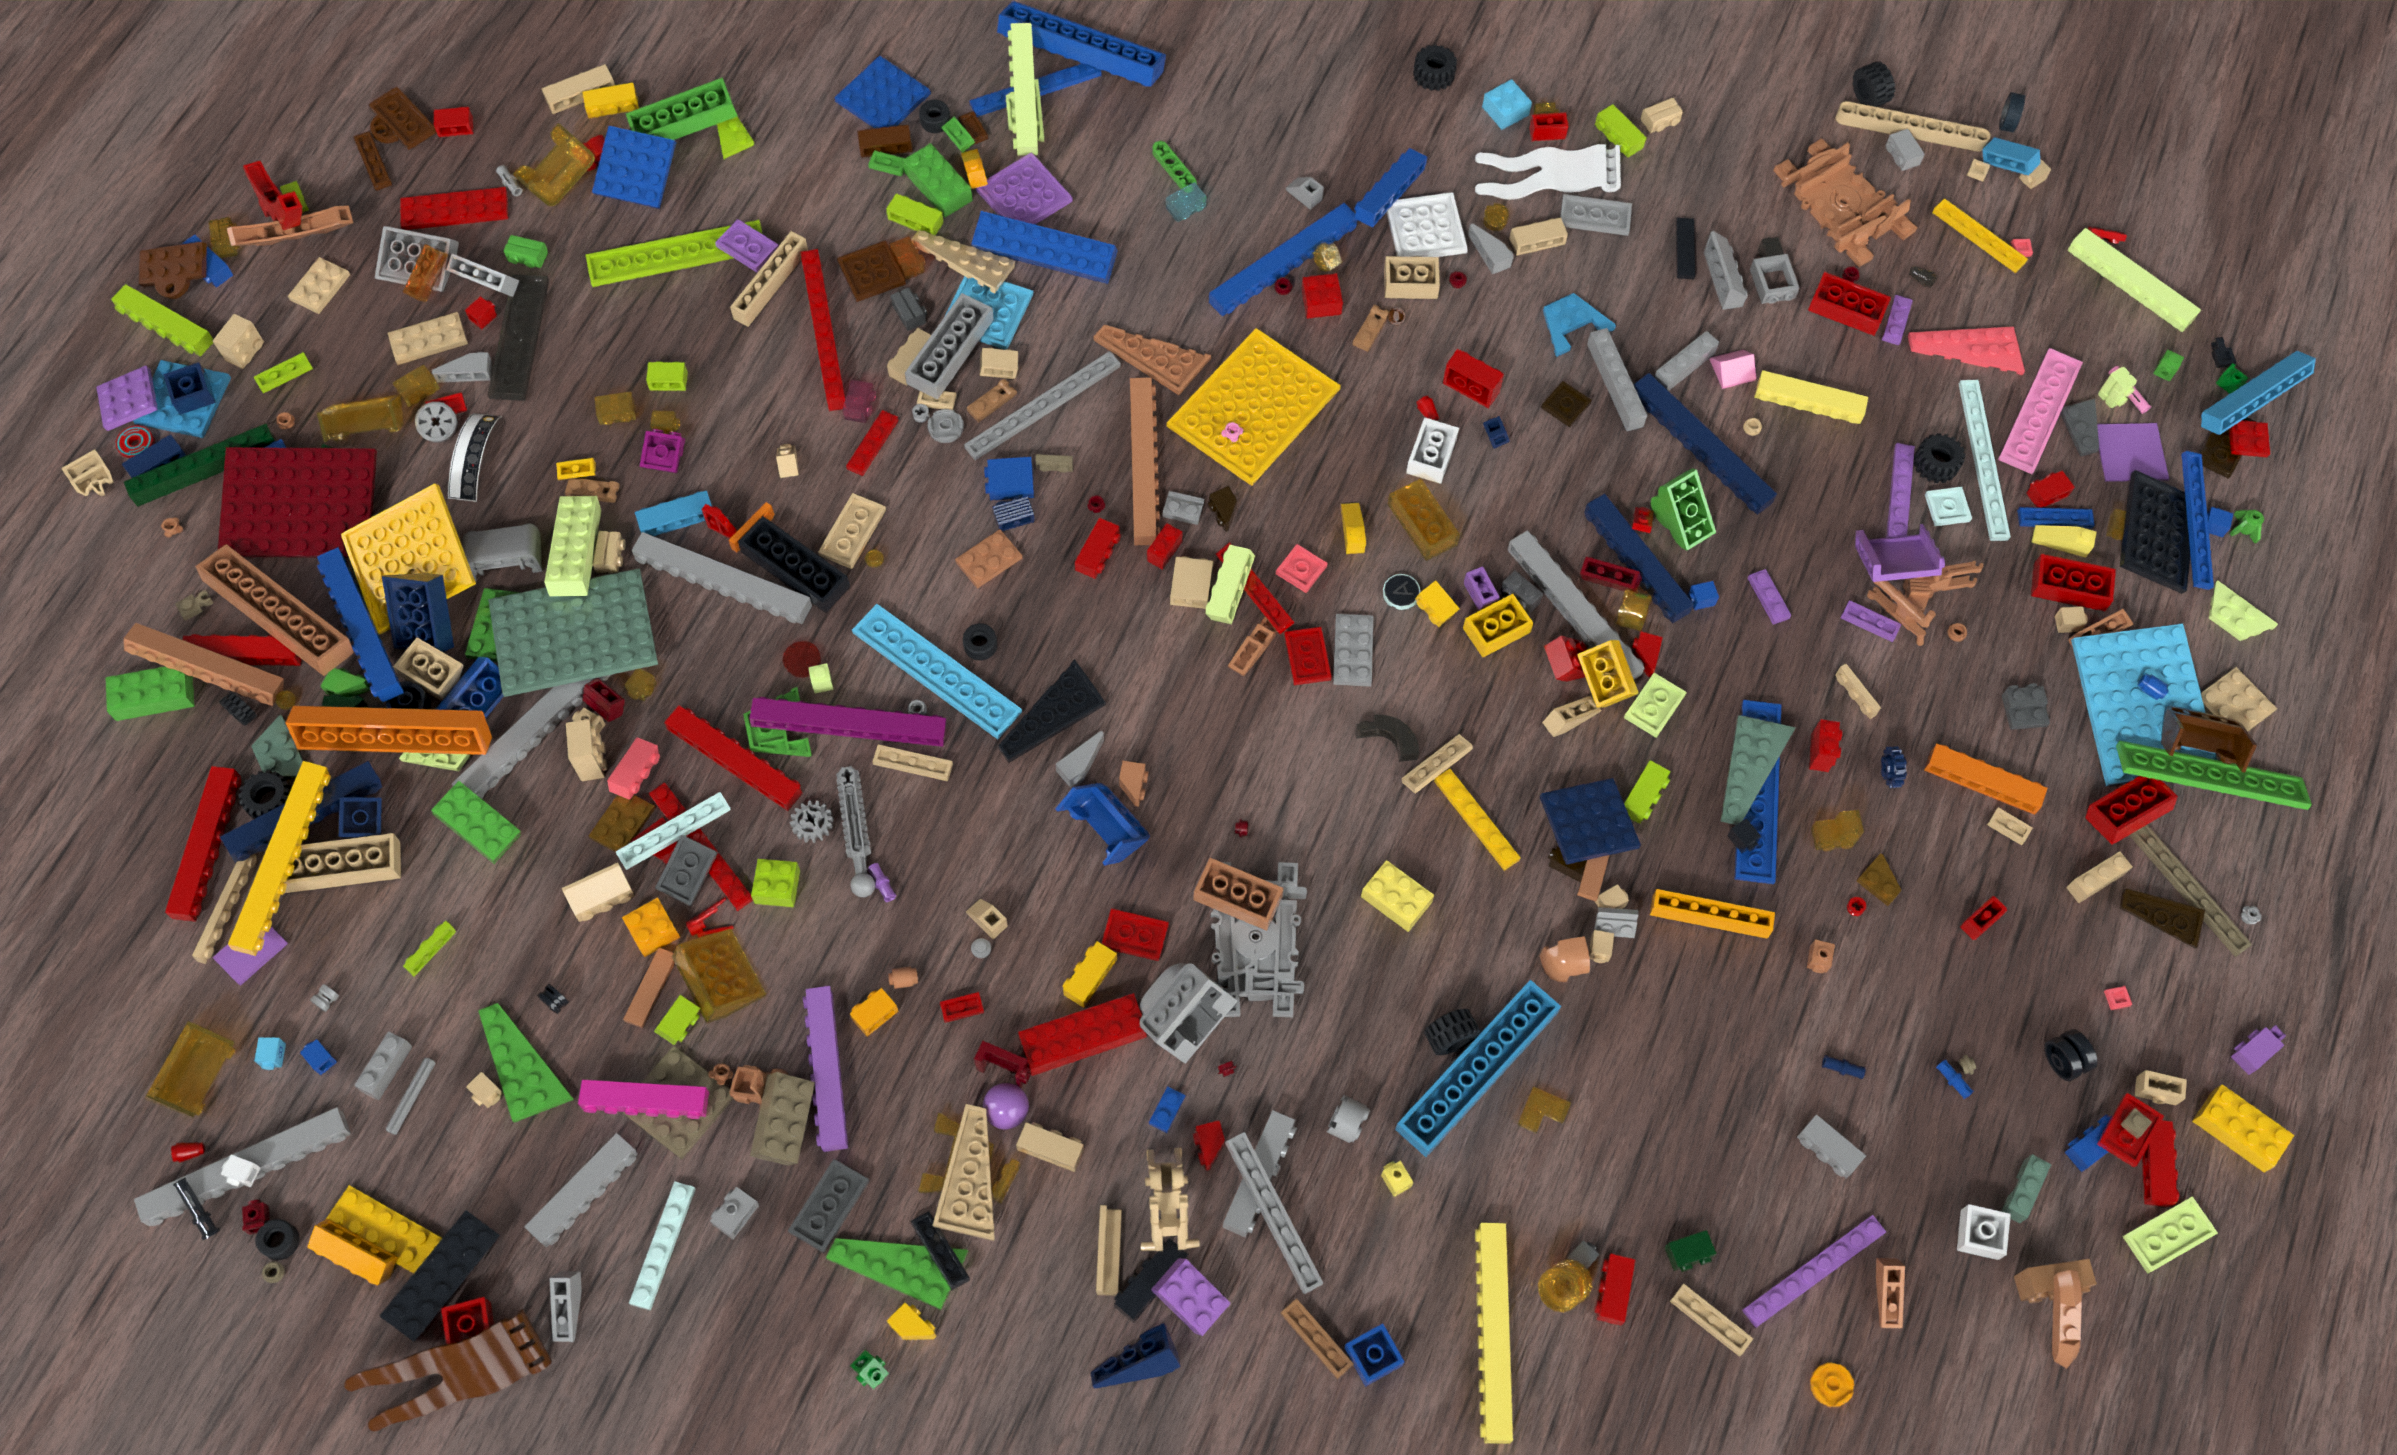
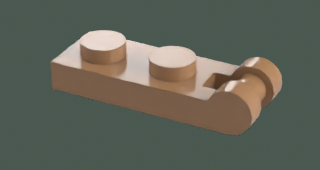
M1374 304L1353 340V345L1369 352L1388 320L1390 311L1379 309V306ZM1376 315L1380 316V317H1381L1380 320L1377 319V318H1375V316H1376Z
M1002 379L997 386L967 406V411L979 423L1017 394V390L1014 387H1010L1006 379Z
M571 478L568 480L565 495L597 496L598 501L614 503L616 502V492L619 491L620 484L614 481L602 482Z

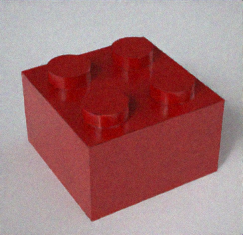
M1337 273L1302 277L1301 291L1307 319L1342 314L1343 301Z
M485 1297L441 1308L446 1344L466 1340L494 1325L491 1301Z

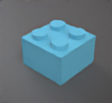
M1511 79L1485 93L1482 107L1503 130L1529 116L1532 102Z

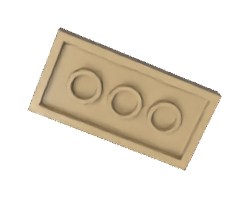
M458 312L388 332L397 365L468 344Z
M852 493L819 549V556L852 569L884 515L886 507Z

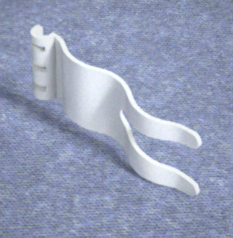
M1598 144L1575 151L1544 147L1514 158H1506L1492 153H1478L1475 157L1477 163L1492 165L1511 172L1524 171L1536 166L1542 168L1541 171L1514 184H1477L1475 192L1480 195H1492L1510 200L1519 199L1543 189L1580 192L1601 186L1602 190L1606 192H1615L1621 187L1620 145H1615V148L1612 150H1607L1606 144Z

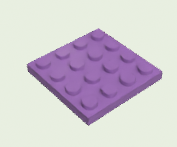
M1032 152L988 178V185L976 188V191L997 215L1034 225L1073 202L1072 196Z

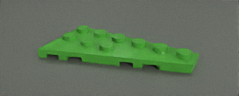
M498 1003L478 1010L514 1123L574 1100Z
M835 1238L826 1256L827 1260L939 1310L942 1309L950 1292L949 1286L924 1246ZM953 1249L959 1261L963 1264L968 1250Z

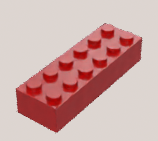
M1134 993L1019 1031V1040L1025 1058L1028 1060L1031 1076L1146 1038L1147 1033L1140 1026L1142 1015Z

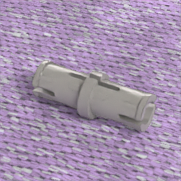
M505 165L499 166L496 172L501 177L504 186L508 187L514 196L521 195L523 189L516 182V177L508 171Z

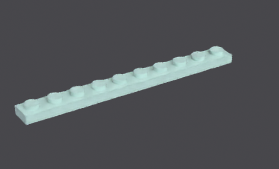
M1961 380L1959 389L1990 541L2009 540L2011 536L1979 380Z

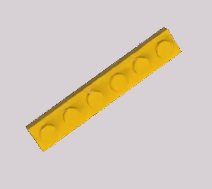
M1945 198L1934 208L1933 214L2014 273H2017L2026 264L2028 258Z
M1448 769L1434 779L1436 785L1504 871L1520 861L1521 857L1451 769Z

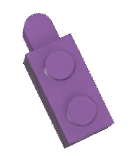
M2276 1025L2270 1030L2267 1027L2261 1031L2255 1029L2247 1036L2250 1039L2247 1043L2242 1041L2234 1048L2236 1052L2231 1058L2250 1075L2284 1046L2281 1040L2286 1035Z

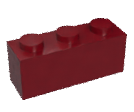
M1587 556L1580 572L1582 579L1634 595H1636L1642 579L1639 571Z

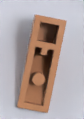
M2121 609L2076 633L2068 641L2072 646L2071 640L2073 638L2122 632L2134 624L2125 610Z
M1898 1258L1876 1259V1287L1881 1328H1903L1905 1265Z

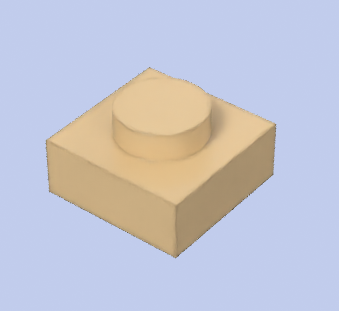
M1974 159L1967 176L1984 181L1990 164Z

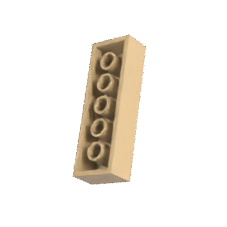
M394 833L301 845V854L299 858H295L293 863V874L288 876L286 880L287 888L285 893L400 879V841Z

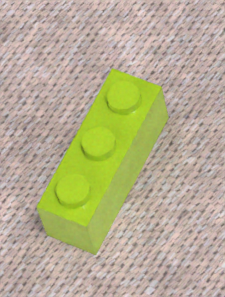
M1613 104L1597 114L1595 121L1597 129L1602 131L1614 145H1620V152L1627 158L1643 149L1646 137Z
M897 193L886 208L889 220L915 231H926L936 235L944 223L943 214L938 209L928 207L922 202H916L907 196Z
M1651 760L1649 761L1624 803L1630 819L1641 824L1643 819L1648 820L1653 811L1650 809L1651 805L1658 803L1662 795L1659 793L1661 788L1666 789L1671 780L1668 778L1671 771Z

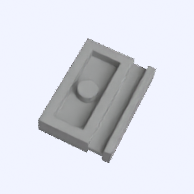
M1169 491L1162 517L1198 525L1205 499Z
M1598 907L1594 930L1614 933V937L1635 938L1637 918L1639 916L1638 910Z

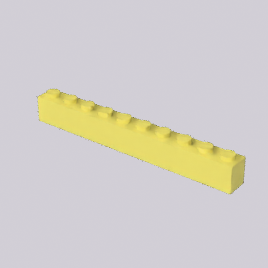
M1480 1223L1478 1229H1475V1242H1479V1250H1476L1475 1253L1476 1263H1479V1271H1476V1284H1480V1293H1477L1476 1300L1481 1314L1477 1315V1326L1481 1327V1336H1478V1349H1482V1357L1478 1359V1369L1482 1371V1379H1479V1392L1483 1393V1401H1480L1479 1410L1484 1420V1424H1480V1436L1484 1437V1443L1510 1444L1513 1441L1506 1223Z

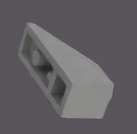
M1471 224L1468 236L1492 275L1510 268L1514 258L1512 251L1508 250L1507 246L1475 224Z
M488 352L469 353L433 369L432 374L437 383L491 381L493 362Z
M1102 731L1056 763V772L1070 788L1084 781L1104 742V733Z
M560 1271L550 1277L553 1342L575 1341L582 1293L581 1271Z

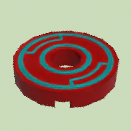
M130 426L122 430L115 441L116 448L121 456L131 458L154 445L155 438L150 430L144 426ZM140 440L137 445H131L133 441Z

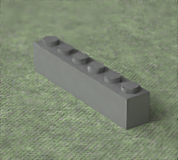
M1608 329L1590 332L1587 345L1626 431L1643 427L1647 414Z
M1273 1110L1255 1149V1153L1269 1180H1271L1272 1175L1277 1176L1281 1166L1278 1164L1280 1157H1285L1289 1148L1286 1145L1288 1138L1293 1139L1297 1127H1294V1119ZM1242 1179L1223 1222V1228L1246 1238L1248 1232H1253L1256 1221L1253 1219L1256 1213L1260 1214L1261 1211L1245 1180Z
M616 1133L525 1225V1228L546 1248L549 1245H553L559 1239V1235L574 1224L575 1218L580 1213L586 1212L591 1205L590 1203L605 1192L608 1184L616 1181L620 1177L621 1171L626 1166L629 1167L634 1163L638 1153Z

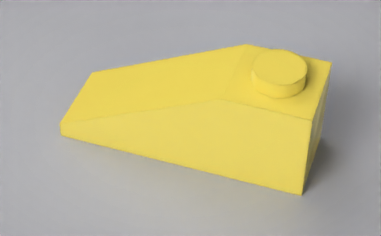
M2035 525L2031 542L2086 558L2094 548L2097 532L2075 526Z

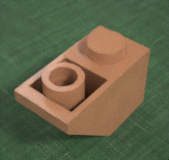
M1122 761L1119 785L1132 803L1139 807L1140 800L1144 801L1145 789L1142 788L1143 783L1148 781L1149 771H1146V764Z

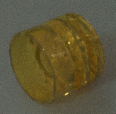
M1567 1259L1558 1262L1545 1271L1538 1282V1293L1541 1300L1548 1308L1557 1312L1572 1310L1583 1302L1592 1290V1278L1589 1271L1576 1260Z

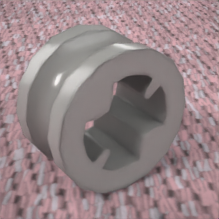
M924 404L914 406L912 410L914 420L917 422L927 421L929 418L928 407Z

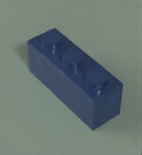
M170 434L134 457L129 458L122 465L131 478L185 457L186 454Z

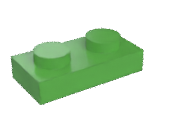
M955 117L941 127L962 153L975 143L974 139Z
M874 151L869 161V168L902 177L904 172L903 160L905 158Z

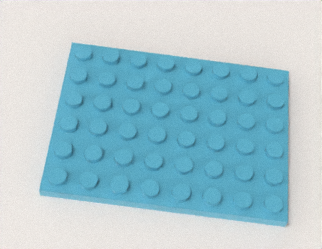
M2183 624L2076 637L2071 640L2106 786L2126 784L2139 777L2138 775L2123 773L2116 749L2119 740L2165 750L2161 743L2164 715L2168 706L2205 713ZM2144 674H2152L2168 684L2167 689L2169 691L2163 699L2155 700L2140 690L2137 684ZM2181 746V749L2175 750V752L2217 760L2216 753L2186 746Z

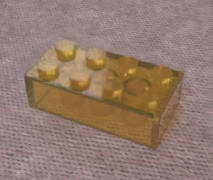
M1421 478L1389 494V508L1426 561L1458 545L1459 532Z

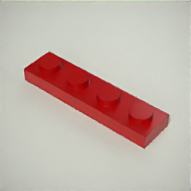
M884 410L880 412L847 463V470L864 476L898 423L899 419L897 416Z

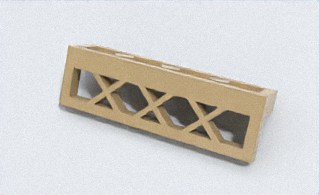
M1100 1205L1096 1292L1097 1295L1116 1296L1119 1284L1122 1210L1107 1209V1205Z

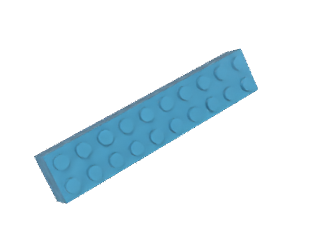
M1530 980L1397 1123L1395 1130L1421 1154L1427 1157L1558 1014L1561 1005Z

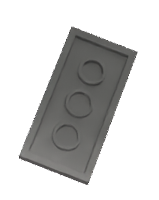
M833 1159L788 1232L820 1252L825 1253L870 1182L869 1179Z

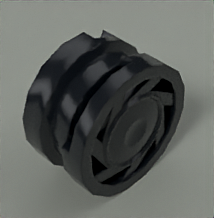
M549 983L545 986V990L537 995L555 1014L561 1011L560 1008L562 1006H566L569 1003Z

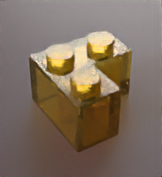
M1859 810L1839 812L1836 818L1832 820L1815 821L1811 827V832L1816 850L1831 851L1842 847V849L1852 848L1864 833V828Z

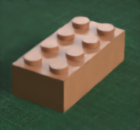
M1209 858L1195 888L1194 901L1267 931L1283 897L1284 888Z

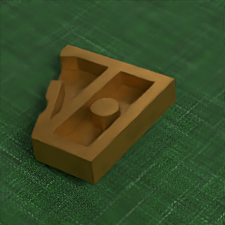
M1882 853L1879 854L1857 880L1860 885L1886 906H1889L1902 891Z

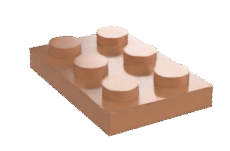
M999 529L957 557L955 562L978 589L1021 560L1022 554Z

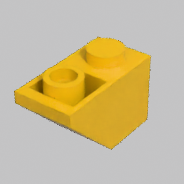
M904 1303L887 1320L888 1325L903 1340H925L936 1337L934 1325L928 1319L923 1321L919 1317L921 1312L913 1304L909 1307Z

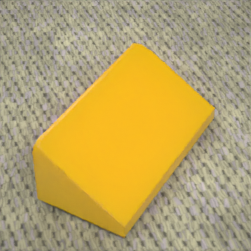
M594 458L556 463L558 480L595 475L596 463Z

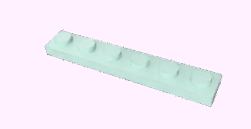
M721 792L619 849L616 851V854L625 869L628 870L678 841L681 835L687 836L731 809Z
M674 1181L631 1296L630 1305L651 1311L694 1195L695 1187Z

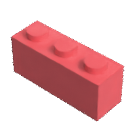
M637 737L607 780L609 792L629 800L634 794H637L642 781L648 778L650 769L660 759L658 745Z

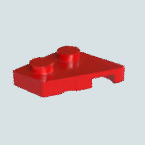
M704 505L702 512L708 528L731 538L737 532L736 528L718 507Z

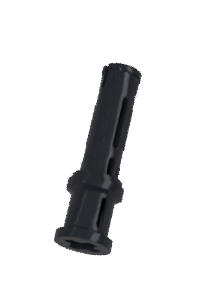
M186 1177L174 1183L173 1186H175L193 1217L192 1224L196 1225L202 1234L201 1239L205 1240L218 1233L220 1228H216L210 1218L211 1213L204 1210L187 1182ZM184 1191H187L195 1206L191 1204ZM204 1222H205L206 1225L208 1226L209 1230H207L206 1227L204 1226V1224H203Z

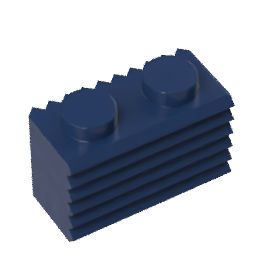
M1017 496L1012 501H1000L995 506H992L998 529L1001 531L1035 522L1034 512L1028 496Z

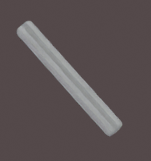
M424 1058L386 1127L387 1132L394 1135L398 1133L435 1065L434 1060Z

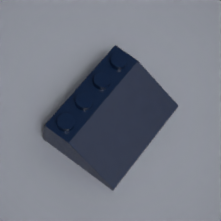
M418 573L382 576L394 648L407 650L416 638L421 639L441 652L453 648L454 642L443 575Z

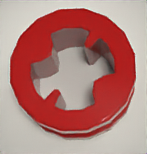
M1860 897L1851 898L1847 904V911L1853 916L1862 915L1866 909V902ZM1854 903H1857V905L1860 906L1858 911L1855 907H1852Z

